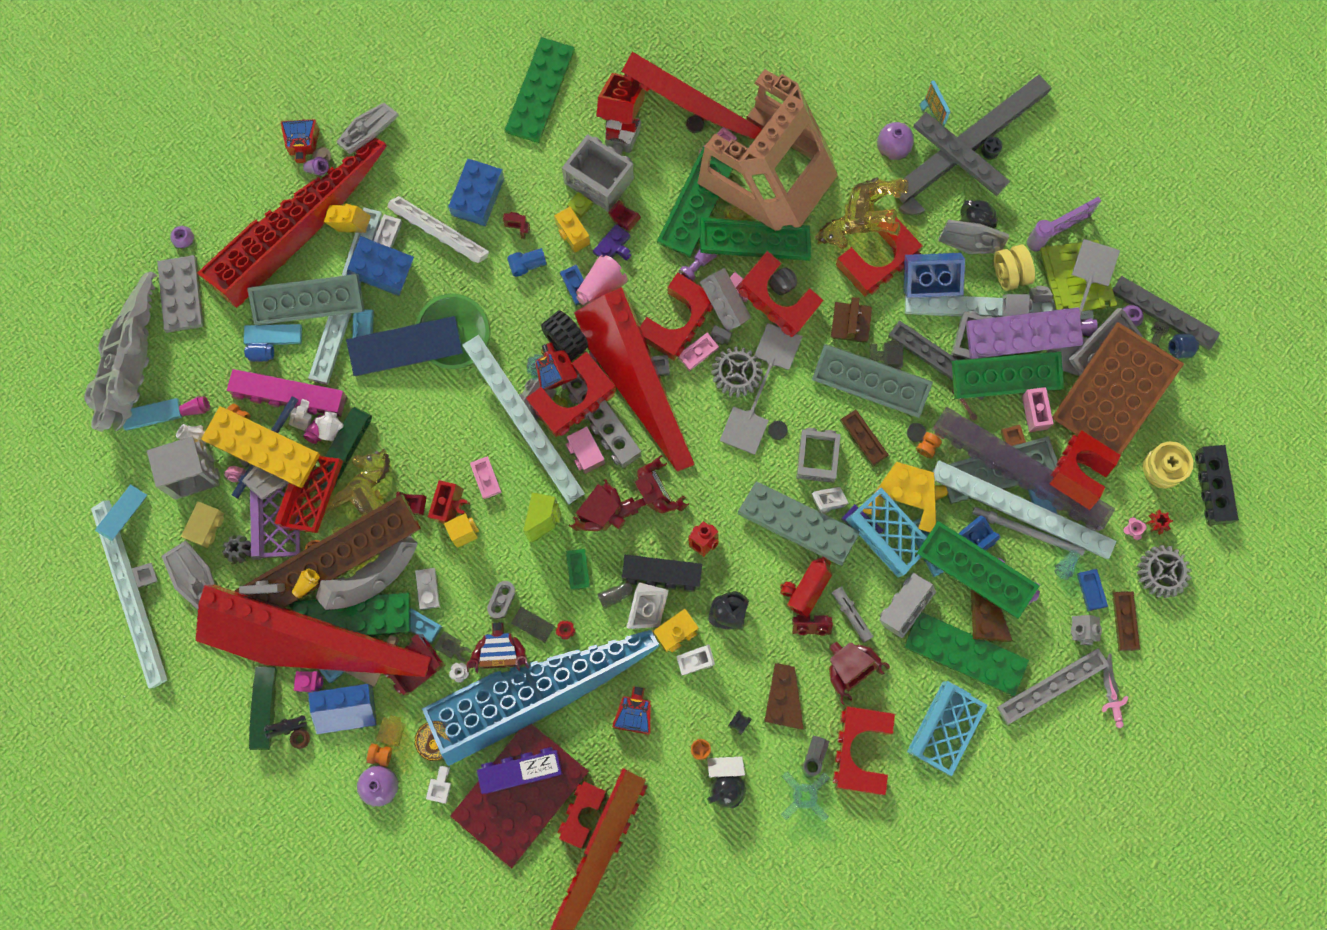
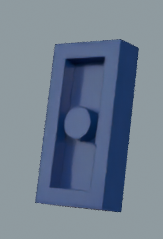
M577 265L561 271L560 276L575 305L578 306L581 303L577 300L576 292L584 279Z

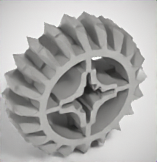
M738 347L734 348V352L728 348L727 354L722 351L720 353L721 357L715 358L717 363L712 365V368L715 370H712L711 374L715 376L713 382H718L716 385L717 389L723 387V394L729 391L730 397L733 393H736L737 398L740 397V392L744 396H747V390L751 393L754 392L753 387L759 386L757 381L762 380L760 374L763 372V369L759 368L761 362H756L758 359L757 355L751 357L752 351L746 354L745 348H742L740 352ZM734 360H742L743 362L736 363ZM727 364L729 373L724 378L721 370ZM748 367L751 368L753 374L749 381L745 375ZM737 381L741 385L731 384V382Z
M1164 545L1159 546V548L1153 547L1151 551L1147 550L1145 552V556L1140 557L1142 563H1138L1137 567L1142 570L1137 571V575H1142V578L1138 582L1144 581L1143 589L1149 587V594L1156 592V597L1158 598L1162 595L1164 598H1169L1170 595L1175 597L1177 592L1182 593L1184 591L1183 587L1186 588L1189 585L1186 581L1191 580L1192 577L1187 575V573H1190L1192 569L1186 568V566L1190 562L1183 561L1185 555L1179 556L1178 549L1172 552V546H1168L1166 549ZM1158 557L1166 558L1171 562L1165 563L1163 560H1159ZM1151 567H1152L1153 570H1154V575H1153V576H1152V574H1151ZM1168 568L1165 572V575L1163 574L1159 576L1160 574H1162V571L1164 569ZM1175 568L1177 569V576L1174 573ZM1162 580L1166 584L1169 583L1171 587L1162 586L1157 581Z

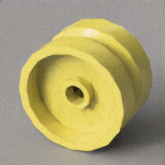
M1020 244L1011 247L1010 251L1003 249L995 252L993 260L995 273L1001 287L1005 291L1016 289L1019 285L1033 284L1035 281V268L1027 247Z
M1169 441L1161 443L1148 453L1143 461V472L1146 479L1158 488L1167 489L1176 486L1189 477L1193 470L1191 453L1178 442Z

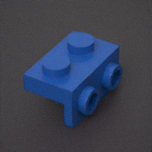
M981 515L959 532L960 535L984 550L994 546L996 541L1001 538L999 534L993 532L986 518Z

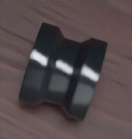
M997 137L986 139L981 149L983 157L989 160L997 158L1002 149L1001 140Z
M738 710L728 727L735 728L737 733L742 735L752 719L745 717L742 711Z

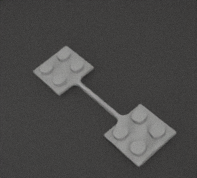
M1083 239L1072 272L1073 276L1083 278L1087 282L1079 307L1080 316L1090 285L1092 283H1099L1109 286L1120 252L1118 249ZM1082 337V338H1083V344H1084L1088 339ZM1081 346L1047 350L1046 353L1061 351L1063 371L1080 375L1068 359Z
M767 323L754 355L768 363L767 372L751 410L744 411L733 407L720 442L751 454H756L769 420L757 416L754 413V409L771 368L779 366L789 370L803 336L795 334L791 337L783 333L781 328Z

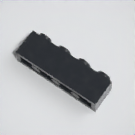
M625 554L622 581H626L625 584L637 585L638 582L655 587L663 585L665 589L676 590V587L684 588V591L695 592V589H700L702 564Z

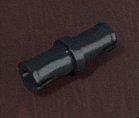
M304 715L289 720L285 718L279 723L265 726L264 732L273 730L266 733L265 736L267 739L281 734L288 735L291 731L306 728L307 722L299 723L306 720Z

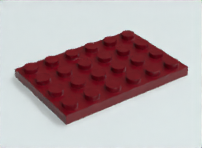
M533 724L519 730L493 764H501L502 759L513 757V760L521 759V755L525 753L541 754L540 750L552 747L553 750H558L563 775L487 794L481 793L478 781L450 815L453 820L511 869L589 772V770Z

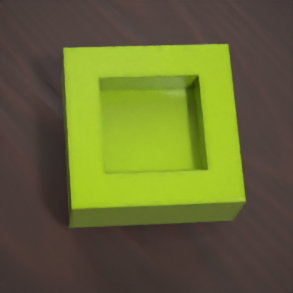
M578 191L567 204V208L570 206L574 213L582 218L591 208L593 202Z

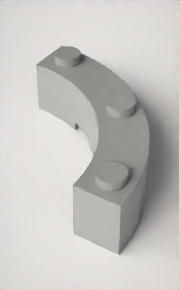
M409 536L381 552L374 562H369L363 568L356 571L354 576L347 579L343 577L334 580H321L316 599L325 609L345 608L366 601L384 590L400 575L413 556L418 543Z

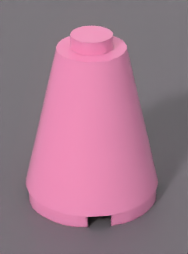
M601 255L577 290V300L581 304L587 305L602 295L625 285L628 281L627 275L625 273L622 275L620 272L622 267L614 259L607 255L605 257Z

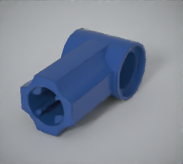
M542 248L524 254L521 252L513 253L507 257L512 275L515 277L526 274L528 270L547 265Z

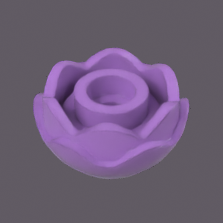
M178 226L171 232L170 239L175 247L186 248L192 244L194 234L190 228Z
M1134 305L1124 307L1123 310L1134 325L1140 326L1144 319L1142 310Z

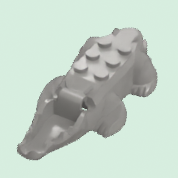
M147 272L140 278L137 286L124 303L117 319L110 329H105L99 342L100 363L95 379L88 384L84 395V400L89 408L94 409L91 427L94 430L103 432L104 429L109 430L113 424V429L118 431L123 427L126 420L132 416L131 408L133 403H136L139 399L140 393L137 391L139 385L144 380L143 368L149 362V358L146 357L148 330L144 327L150 320L149 309L151 305L148 302H151L152 299L149 295H152L151 290H155L152 279L158 277L153 272Z

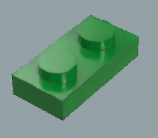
M586 550L566 551L570 589L590 588Z

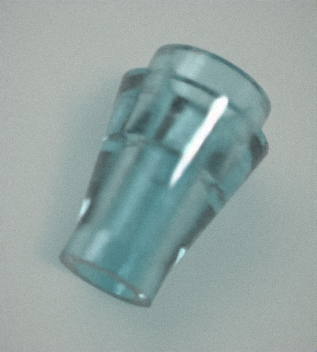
M1071 550L1055 565L1056 575L1065 580L1072 577L1078 560L1081 557L1080 554Z

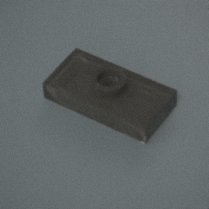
M520 607L511 622L512 625L546 643L555 625L523 607Z

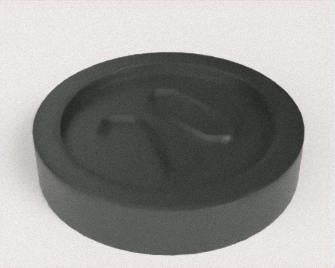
M697 115L690 116L686 121V128L691 133H699L704 128V121Z
M782 421L772 422L768 429L770 437L775 440L783 439L788 431L786 424Z
M920 423L911 424L907 429V437L913 442L923 440L926 433L925 427Z

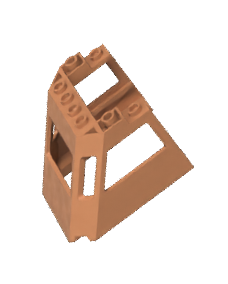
M764 69L755 81V84L759 86V90L755 98V106L746 118V120L763 130L749 148L733 139L729 142L714 134L704 148L698 184L776 231L781 230L786 225H792L795 228L801 227L838 174L834 166L832 153L798 83L783 74L778 77ZM766 91L783 100L784 102L781 104L776 100L772 99L771 97L767 96ZM790 147L812 160L790 190L786 192L775 168ZM711 156L740 172L751 192L710 168ZM764 174L776 197L764 200L752 176Z

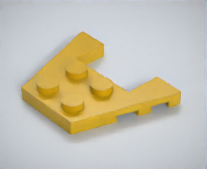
M896 462L877 490L882 488L894 501L924 509L918 529L931 532L936 524L935 474L928 470ZM879 494L875 498V506L882 507L884 498ZM872 509L862 510L864 513L872 515ZM875 509V516L880 517L881 510Z

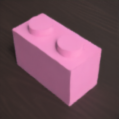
M1046 387L1027 390L1022 395L1029 432L1048 430L1053 425V419Z
M588 427L567 436L568 443H566V447L570 454H575L577 459L574 462L578 470L582 469L584 474L605 464V460Z

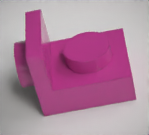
M296 671L294 691L317 692L323 687V676H321L320 672Z

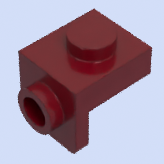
M620 200L608 212L614 224L628 231H631L641 219L639 213L626 208Z
M516 212L504 213V226L520 229L521 239H525L526 233L529 234L530 222H527L526 215H520Z
M397 492L396 497L403 495L414 515H424L427 496Z

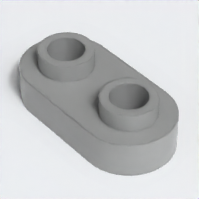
M501 581L493 592L487 611L494 619H502L509 610L515 596V587L511 582ZM505 588L509 589V593L507 595L502 594V591ZM497 606L501 607V612L499 613L494 611Z

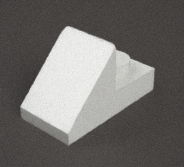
M841 487L814 491L812 493L817 509L823 514L828 513L832 509L843 508L849 504Z
M710 645L676 656L681 675L711 668L715 665Z

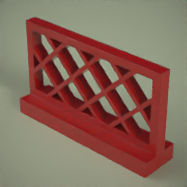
M319 456L317 461H319L320 466L314 470V465L302 488L289 483L274 524L285 530L292 531L293 529L318 533L343 460ZM334 463L333 470L328 473L326 468ZM323 471L325 476L317 480L316 475ZM312 479L314 484L308 488L309 482ZM327 481V487L321 490L320 485ZM317 489L318 494L311 499L310 493ZM304 497H306L308 502L301 506ZM321 499L320 506L315 509L314 503ZM310 507L312 512L304 516L303 511ZM299 515L301 520L295 524L296 518ZM314 517L313 527H309L307 522Z

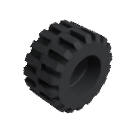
M558 310L541 324L542 331L548 341L553 343L557 351H566L570 361L589 347L583 332L563 311Z

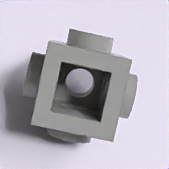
M1092 615L1072 616V640L1080 641L1081 645H1093L1094 641H1101L1102 628L1100 617Z

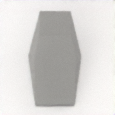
M382 103L356 117L338 139L337 144L348 154H351L377 137L399 115L387 104Z
M948 220L938 240L968 254L995 253L996 251L1003 250L1009 239V234L978 223Z
M256 466L242 480L261 500L289 483Z
M184 541L161 557L174 589L198 609L204 585H214L215 582L210 567L187 541Z

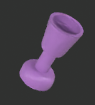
M699 250L693 264L689 268L682 266L679 269V273L694 281L696 278L694 272L700 266H705L716 258L717 254L700 253Z

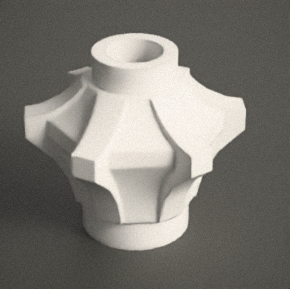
M325 412V415L315 420L319 428V438L334 441L337 432L344 426L337 418V413Z
M183 424L176 433V437L180 440L193 436L198 441H201L204 446L206 442L201 440L205 433L202 425L192 427Z

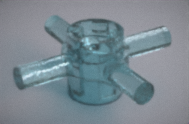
M788 771L781 776L794 790V802L780 814L785 820L799 807L803 809L811 808L823 822L829 817L816 803L818 797L816 791L829 779L825 772L811 785H800ZM801 791L808 792L811 799L802 802L800 800L802 797Z

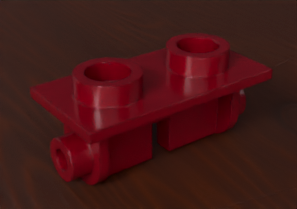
M801 615L792 617V634L801 636L817 634L825 636L832 633V617H828V615H814V622L810 621V615L808 618Z

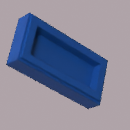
M1093 569L1077 573L1087 612L1108 607L1098 570Z

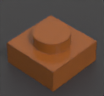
M1020 425L1000 431L1006 448L1026 443Z

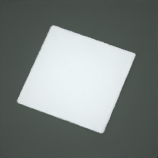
M742 757L707 758L709 777L745 775Z

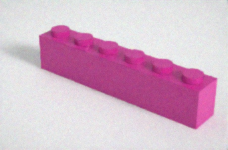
M232 369L227 391L234 399L243 400V398H246L257 404L266 402L268 405L277 408L280 405L286 406L293 396L298 399L294 407L297 409L301 404V400L304 399L310 402L307 413L312 415L317 413L325 415V412L337 413V417H342L347 395L342 390Z

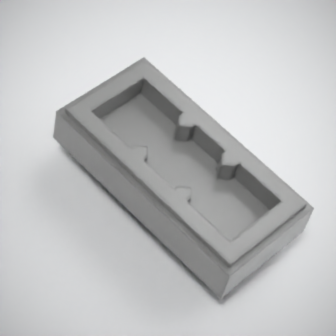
M256 581V585L239 586V593L241 594L276 593L285 590V583L268 584V581Z

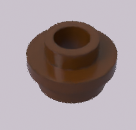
M305 729L294 730L290 735V743L294 748L303 749L310 742V734ZM300 735L304 737V740L301 743H299L297 740L298 736Z

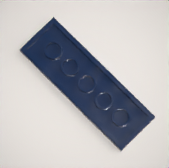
M456 316L346 339L353 376L355 377L464 354Z

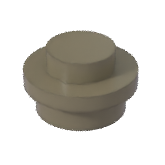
M325 147L317 148L313 153V159L322 157L329 163L331 152Z

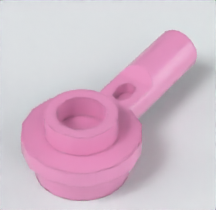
M229 466L224 475L231 482H239L238 479L242 474L244 475L246 470L237 466Z

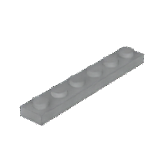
M1099 648L1095 649L996 708L1008 725L1108 667L1109 664Z

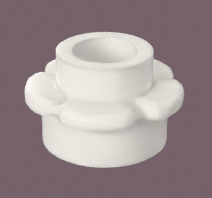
M453 664L449 672L451 679H455L456 682L464 681L469 675L466 664Z

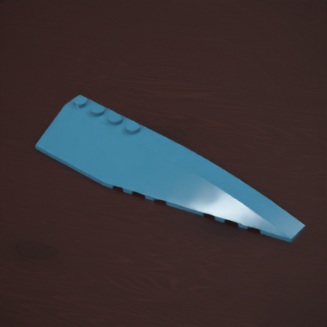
M648 630L626 636L624 640L616 641L615 639L608 641L606 645L598 647L593 645L584 651L575 650L549 657L547 661L531 662L528 669L525 666L521 667L520 671H518L516 666L510 668V671L494 672L422 708L439 751L447 765L450 766L591 692L659 647V643L652 631ZM432 721L442 722L446 727L445 733L450 741L438 735Z

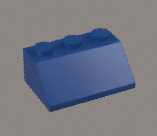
M370 684L308 693L310 714L317 734L377 725L373 686Z

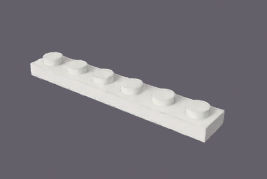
M400 196L389 201L387 207L395 214L404 217L411 224L422 228L424 232L435 236L440 242L448 244L455 251L469 257L471 261L480 263L488 257L489 251Z

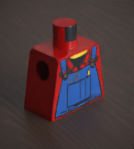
M315 119L281 121L287 152L291 156L295 155L296 163H305L306 155L313 154L317 147L319 136L317 121Z
M553 343L542 345L544 356L536 360L540 387L544 390L556 389L578 378L566 351L555 352Z
M633 686L632 696L622 697L612 728L650 735L651 701L643 700L645 688Z

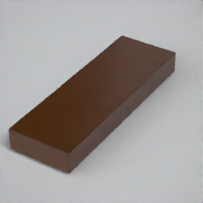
M856 409L840 419V422L872 467L889 456Z
M1134 591L1113 592L1118 651H1139L1140 644Z

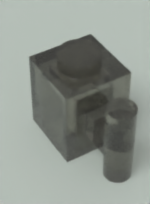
M895 340L884 342L882 351H877V344H870V360L876 362L879 360L882 361V364L901 370L903 366V343H898Z

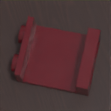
M423 634L413 636L411 638L412 642L405 649L432 657L426 677L384 674L387 678L392 679L394 682L393 686L399 694H411L446 666Z

